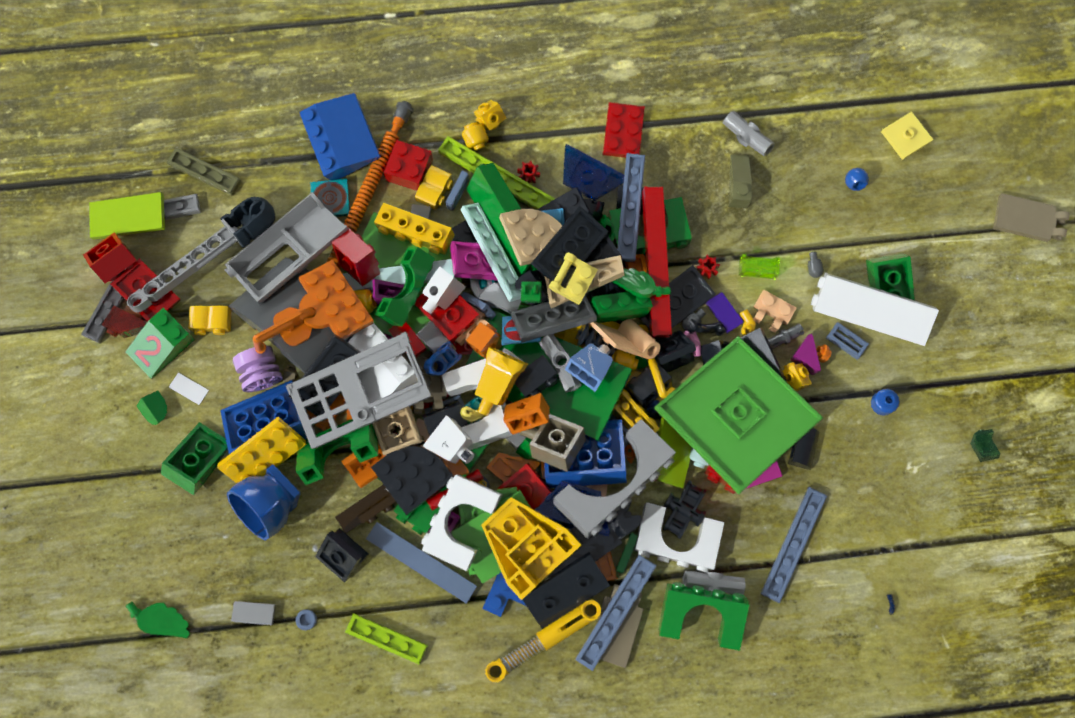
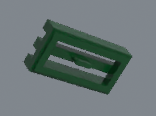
M633 533L629 535L616 567V572L620 574L625 572L638 540V535Z

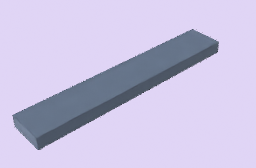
M631 153L626 154L617 250L622 256V261L635 263L645 155Z
M811 487L807 488L763 586L761 595L780 603L827 495Z
M376 522L366 538L466 604L477 588L475 584L378 522Z
M638 555L575 658L576 661L590 670H594L657 565Z

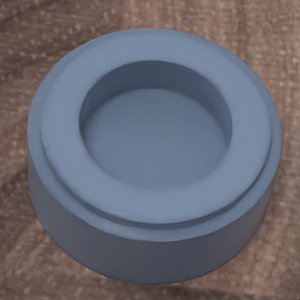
M302 610L296 616V624L302 630H310L317 623V616L312 610Z

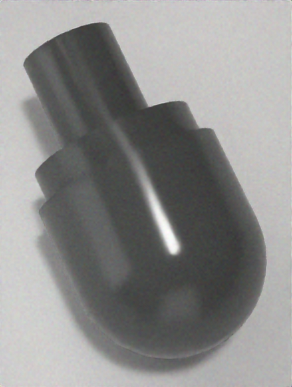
M810 252V261L807 264L809 275L813 278H819L824 272L821 259H818L817 252Z
M702 309L696 314L691 313L682 321L683 329L687 330L686 326L690 325L691 319H694L696 323H701V318L706 313Z

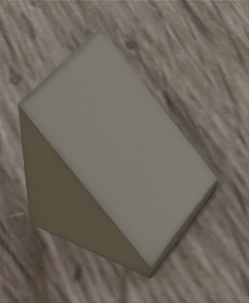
M288 364L284 369V382L291 380L295 382L298 374L295 366Z

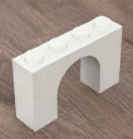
M486 359L444 373L442 378L447 393L452 397L477 389ZM506 402L503 405L493 404L488 416H485L478 422L461 427L472 440V444L468 448L469 450L512 436V433L503 421Z
M458 474L455 477H451L447 484L448 493L446 496H442L438 507H441L438 515L435 514L430 522L432 529L430 533L425 534L422 540L424 545L422 551L467 571L470 569L478 550L457 541L451 535L448 529L449 515L460 504H470L493 514L502 494Z
M651 503L644 505L638 530V540L634 548L638 555L649 558L650 555L657 556L658 561L669 563V560L676 561L677 566L688 568L689 565L695 566L697 571L707 573L708 570H714L724 522L703 518L694 547L686 552H677L670 549L664 543L661 535L666 507Z

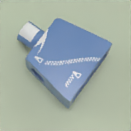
M588 344L570 358L565 370L596 392L613 361L612 357L609 356L610 349L606 345H601L598 348L594 344Z

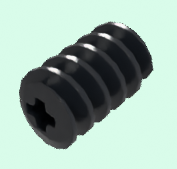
M589 324L582 325L577 332L575 338L578 339L577 346L585 343L584 347L588 344H594L598 348L601 345H606L610 349V357L617 350L611 344L605 343L602 340L604 337L592 326L589 328Z

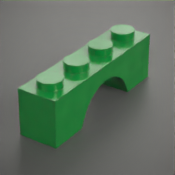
M408 247L400 262L406 278L404 288L395 297L383 298L375 315L393 326L402 327L408 320V314L417 301L416 297L425 284L427 274L433 268L435 258L419 247Z

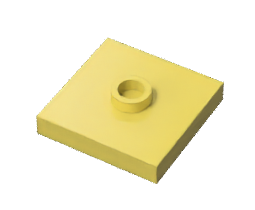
M912 112L881 131L902 160L933 141V138Z

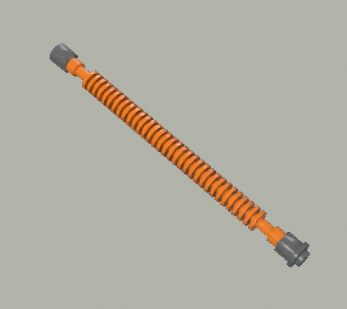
M407 101L397 102V109L393 115L395 117L392 122L393 127L391 131H386L378 148L381 158L372 162L345 220L344 225L354 233L357 232V228L377 188L376 186H378V182L384 173L395 142L399 140L397 133L399 129H402L404 123H407L410 114H413L414 109ZM332 248V253H330L326 263L333 259L340 269L335 251Z

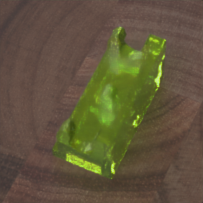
M742 254L739 257V276L776 279L780 274V257L773 259L748 257L746 254Z

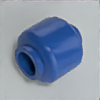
M890 389L878 391L871 399L873 411L882 416L896 411L900 403L897 393Z

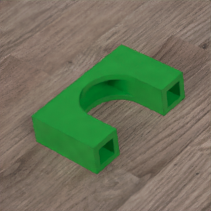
M682 197L664 200L667 251L674 247L678 249L685 248L690 244L692 236ZM621 208L609 210L608 218L611 219L614 225L615 238L613 242L616 248ZM638 235L636 255H645V239Z
M353 419L342 424L337 425V427L340 428L346 424H349L353 422ZM369 424L315 449H311L308 438H306V445L297 451L296 473L305 485L323 479L324 464L327 457L334 450L346 444H351V450L360 463L378 456V439L373 425ZM332 428L316 434V436L319 437L328 432H331Z
M679 582L667 583L658 627L659 636L679 640L686 613L695 606L709 605L716 608L722 615L718 635L719 646L740 651L750 606L747 597L739 593H733V595L725 594L724 591L718 589L709 591L700 586L687 587Z

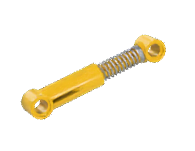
M594 600L585 601L537 632L536 638H533L530 642L527 641V644L524 643V646L521 645V648L518 647V650L515 649V652H511L512 654L508 653L509 656L505 655L504 658H498L490 662L485 672L487 678L492 682L501 681L513 668L516 669V665L519 667V664L522 665V662L525 663V660H528V658H531L540 650L547 651L596 620L601 614L599 603ZM587 605L595 607L596 613L594 616H588L585 613ZM579 615L583 617L571 626L565 628L564 625L573 620L574 618L578 617ZM497 665L501 668L502 673L499 677H493L490 674L492 666Z

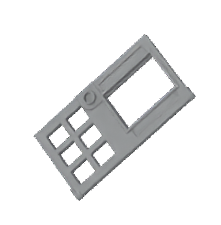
M406 332L286 385L311 449L322 446L432 397ZM406 352L418 382L370 403L358 373ZM335 374L339 386L324 392L320 380ZM314 383L318 396L303 402L299 390ZM342 391L346 404L331 410L327 398ZM321 401L325 413L310 419L306 407ZM349 409L353 422L338 428L333 416ZM328 418L332 431L317 437L313 425Z

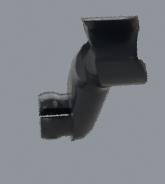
M691 319L690 325L686 326L690 334L696 331L703 334L716 333L717 336H722L726 332V329L720 322L702 324L696 323L694 319Z

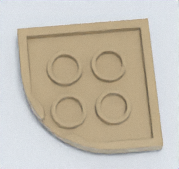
M519 209L501 213L499 217L520 266L531 264L562 227L561 223L549 214L534 209Z

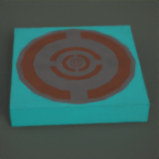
M347 179L310 182L311 193H314L335 217L348 216L350 202Z

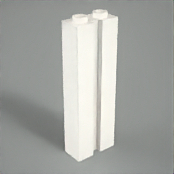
M825 273L824 277H820L817 285L820 288L817 295L814 294L811 301L812 308L816 312L923 346L927 342L939 311L933 306Z

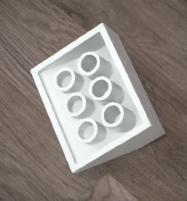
M373 322L370 326L355 333L348 343L362 352L388 339ZM401 354L358 373L370 403L418 382L413 368Z

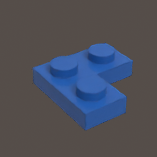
M501 572L497 575L482 609L501 617L509 599L525 605V603L507 585Z

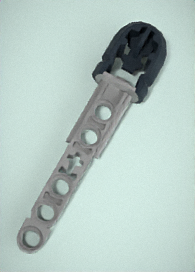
M250 197L242 201L231 210L230 214H225L220 218L224 225L222 229L145 284L142 290L138 289L127 299V305L134 312H142L152 305L151 302L163 297L234 243L238 242L243 248L249 245L250 240H255L273 225L275 221L273 206L262 197ZM220 242L218 247L212 248L214 243ZM205 253L203 258L196 259L199 254ZM169 276H173L170 282H165ZM157 288L154 294H149L151 289ZM141 299V303L139 305L133 306L136 300Z

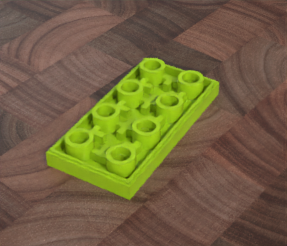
M158 192L89 202L90 238L93 240L107 238L113 232L117 236L165 230L164 194Z
M662 417L658 436L676 453L673 458L674 463L668 469L663 468L656 480L683 488L692 447Z

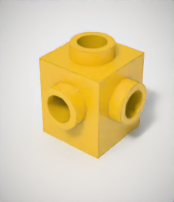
M493 100L482 103L474 112L477 117L475 119L476 122L482 124L489 131L496 129L506 119L499 103Z
M792 362L784 366L782 372L788 384L796 392L812 384L809 372L803 363L795 365Z

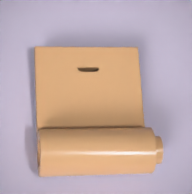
M632 319L623 321L618 330L597 322L589 323L604 337L602 340L605 343L611 344L619 350L646 359L654 358L660 351V344Z

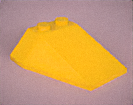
M512 497L481 524L507 585L520 600L582 545L567 528Z

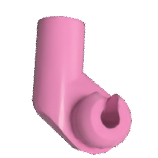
M688 330L684 331V334L695 344L696 351L693 352V356H701V345L696 331L692 334Z

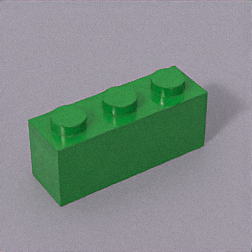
M630 292L594 296L590 302L596 314L597 321L595 322L597 323L646 317L653 307L650 298H639Z

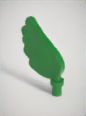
M623 268L625 276L612 281L631 294L643 299L650 298L653 295L661 297L671 293L670 287L656 286L649 274L645 271L639 272L634 268Z
M133 601L125 606L131 613L130 617L137 620L138 628L143 632L185 639L190 636V632L187 630L189 622L184 620L183 615L179 614L176 608L167 607L165 603H155L141 611Z

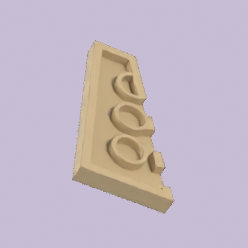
M621 255L587 262V264L598 270L586 293L625 276ZM545 276L550 307L554 308L569 301V299L549 288L551 281Z

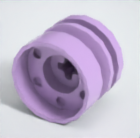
M267 346L266 351L262 354L257 353L255 347L237 354L232 360L236 372L242 374L239 377V381L242 383L241 387L244 392H257L278 384L283 378L279 372V366L273 364L276 361V357L271 346Z

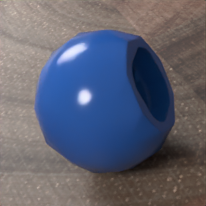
M861 168L849 170L845 177L847 187L854 191L864 189L869 182L868 173Z

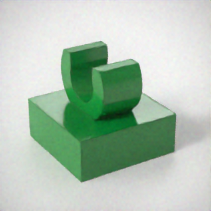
M522 281L521 302L541 303L542 282Z

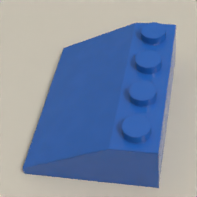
M355 93L316 103L299 112L322 173L327 179L339 180L381 158Z
M292 380L220 410L229 454L278 416L301 437L307 438L294 402L288 397L289 393L286 385L293 383Z
M622 419L609 420L599 441L585 435L586 441L568 472L545 463V479L549 488L567 487L568 485L573 487L627 483Z

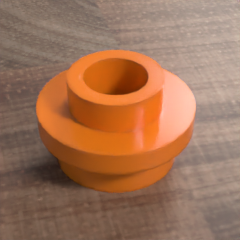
M826 344L816 348L819 362L825 363L830 358L832 351Z

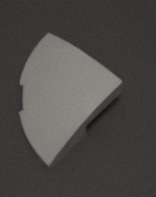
M499 282L488 286L478 298L491 307H498L508 313L517 311L521 303V299L509 302Z

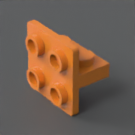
M378 444V456L360 463L354 453L342 460V463L357 485L363 488L378 477L371 467L386 455H383Z

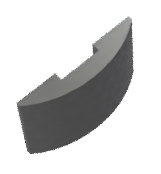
M285 257L253 286L257 290H261L295 261ZM305 268L302 272H298L260 305L248 291H245L229 305V308L254 330L257 329L261 332L274 325L273 318L280 311L288 307L299 309L301 299L307 294L299 282V277L309 272V270ZM330 327L323 329L312 328L310 338L297 346L286 344L280 334L270 338L269 341L305 374L335 334ZM354 334L344 340L347 342Z

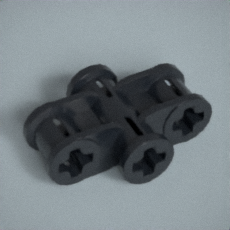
M689 480L680 498H677L671 492L663 507L673 511L664 524L663 530H668L677 535L678 539H681L690 521L694 522L695 526L698 527L706 511H700L697 507L707 490L695 486Z

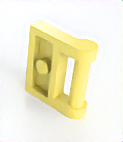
M566 253L564 256L565 261L554 281H551L549 288L579 305L598 269L581 261L575 255ZM572 264L576 269L566 288L561 286V283Z

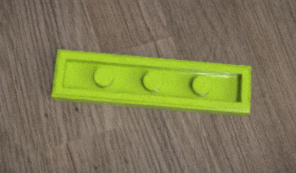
M354 613L345 631L349 635L419 665L428 646Z

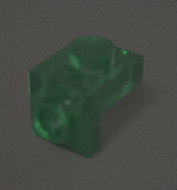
M993 429L979 430L974 433L970 444L980 462L1000 457V452L992 439Z

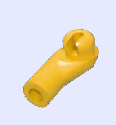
M748 309L739 313L744 321L741 331L743 336L754 331L756 326Z

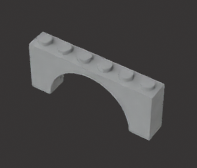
M642 419L627 431L625 438L632 446L637 460L636 475L626 488L614 495L594 497L585 495L568 485L554 497L553 504L587 539L591 535L596 536L602 530V525L606 521L610 523L617 516L616 512L621 507L625 509L632 502L631 498L635 494L639 496L646 489L645 485L649 481L654 482L660 476L659 472L663 468L668 469L674 463L673 458L676 452Z

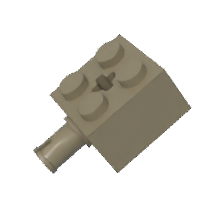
M549 414V422L541 425L539 429L531 428L520 432L521 436L532 439L529 444L532 458L567 472L586 441L584 427Z

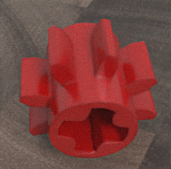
M531 160L529 163L522 162V168L517 169V173L521 174L519 178L528 183L533 182L535 184V177H540V172L537 171L539 165L532 164Z
M706 255L704 260L701 258L698 260L700 265L696 269L700 271L701 276L707 277L708 280L712 274L714 276L718 274L716 269L720 267V264L716 263V257L710 258Z

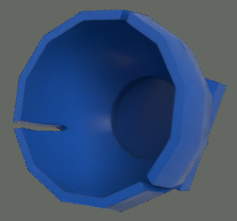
M273 464L267 468L265 476L247 477L235 484L227 492L228 502L235 514L252 533L263 540L269 539L283 528L287 523L289 511L291 512L297 507L300 496L297 488Z

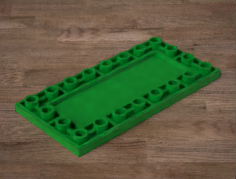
M494 311L496 316L492 320L488 319L487 322L501 335L500 339L502 341V317L506 315ZM556 337L570 358L583 349ZM540 341L502 345L499 349L503 351L505 348L527 363V366L544 355L557 372L552 361L540 346ZM473 350L466 365L485 358ZM560 359L558 365H565L567 359ZM612 361L596 392L581 381L582 386L577 390L565 392L560 378L557 379V383L553 387H547L542 391V395L550 407L549 414L584 427L586 436L599 441L632 373V369ZM515 383L506 398L507 401L512 403L525 399V396Z

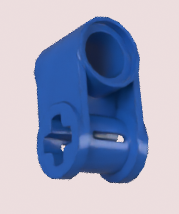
M451 341L441 345L425 361L424 370L428 375H443L462 358V355L458 354L451 346ZM435 362L438 364V369L436 371H434L433 364Z

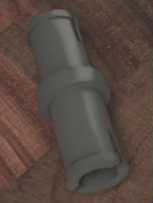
M796 324L787 330L779 331V334L767 339L773 350L782 344H789L792 339L804 335V331H802L804 329L800 324Z

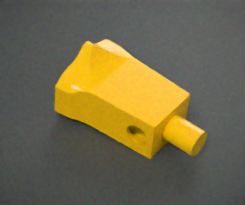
M489 347L486 354V364L475 391V395L483 398L478 412L488 416L493 404L503 405L517 377L525 370L528 364L496 348Z

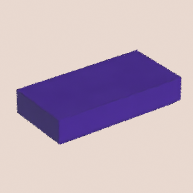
M723 292L706 302V305L716 319L723 324L727 334L744 323Z

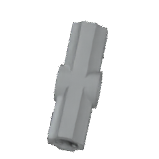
M731 111L723 120V124L736 135L737 140L743 146H750L763 156H767L773 149L775 143L764 136L757 125L752 122L748 123L737 112Z
M554 334L542 338L539 344L555 366L565 392L577 390L582 386L580 381L565 370L570 360L569 355ZM560 359H567L565 365H558Z
M685 571L682 579V584L692 588L693 586H700L709 591L718 589L732 595L733 593L744 595L745 578L724 576L722 573Z

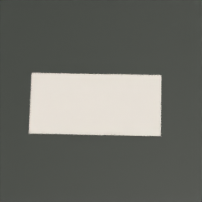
M180 373L176 375L169 388L200 405L209 391Z

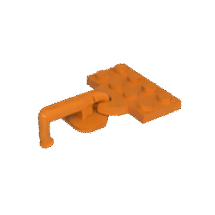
M332 259L299 277V282L307 292L299 303V309L288 307L277 313L273 318L274 325L254 335L253 343L255 351L262 354L267 349L266 344L263 342L278 334L281 335L286 344L297 346L310 338L312 328L323 329L326 327H330L334 334L344 340L370 326L374 320Z

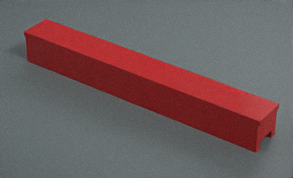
M644 186L642 190L646 273L651 276L656 286L669 287L663 187ZM653 295L650 297L653 305L649 311L650 336L653 339L669 338V335H672L670 295H662L661 297Z

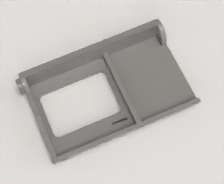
M310 193L225 264L227 268L224 270L231 278L235 276L260 305L298 272H302L311 261L332 245L331 242L349 230V228L337 219L314 193ZM288 244L299 255V258L264 288L257 290L247 279V276L283 245Z

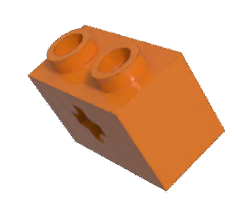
M480 322L466 339L472 349L485 359L489 347L498 350L502 347L501 335L489 323L484 325Z
M539 393L506 405L503 421L513 435L548 423L550 407L543 395Z

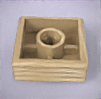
M410 406L372 423L383 455L407 446L422 443V438ZM395 426L401 428L398 435L393 433Z

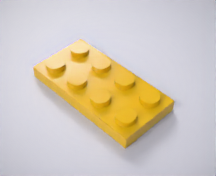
M278 416L220 461L218 469L236 484L247 477L265 476L267 468L272 464L275 467L279 466L305 446L306 440Z

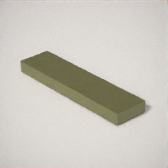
M175 148L166 162L169 166L230 196H233L241 182L240 178L178 148Z

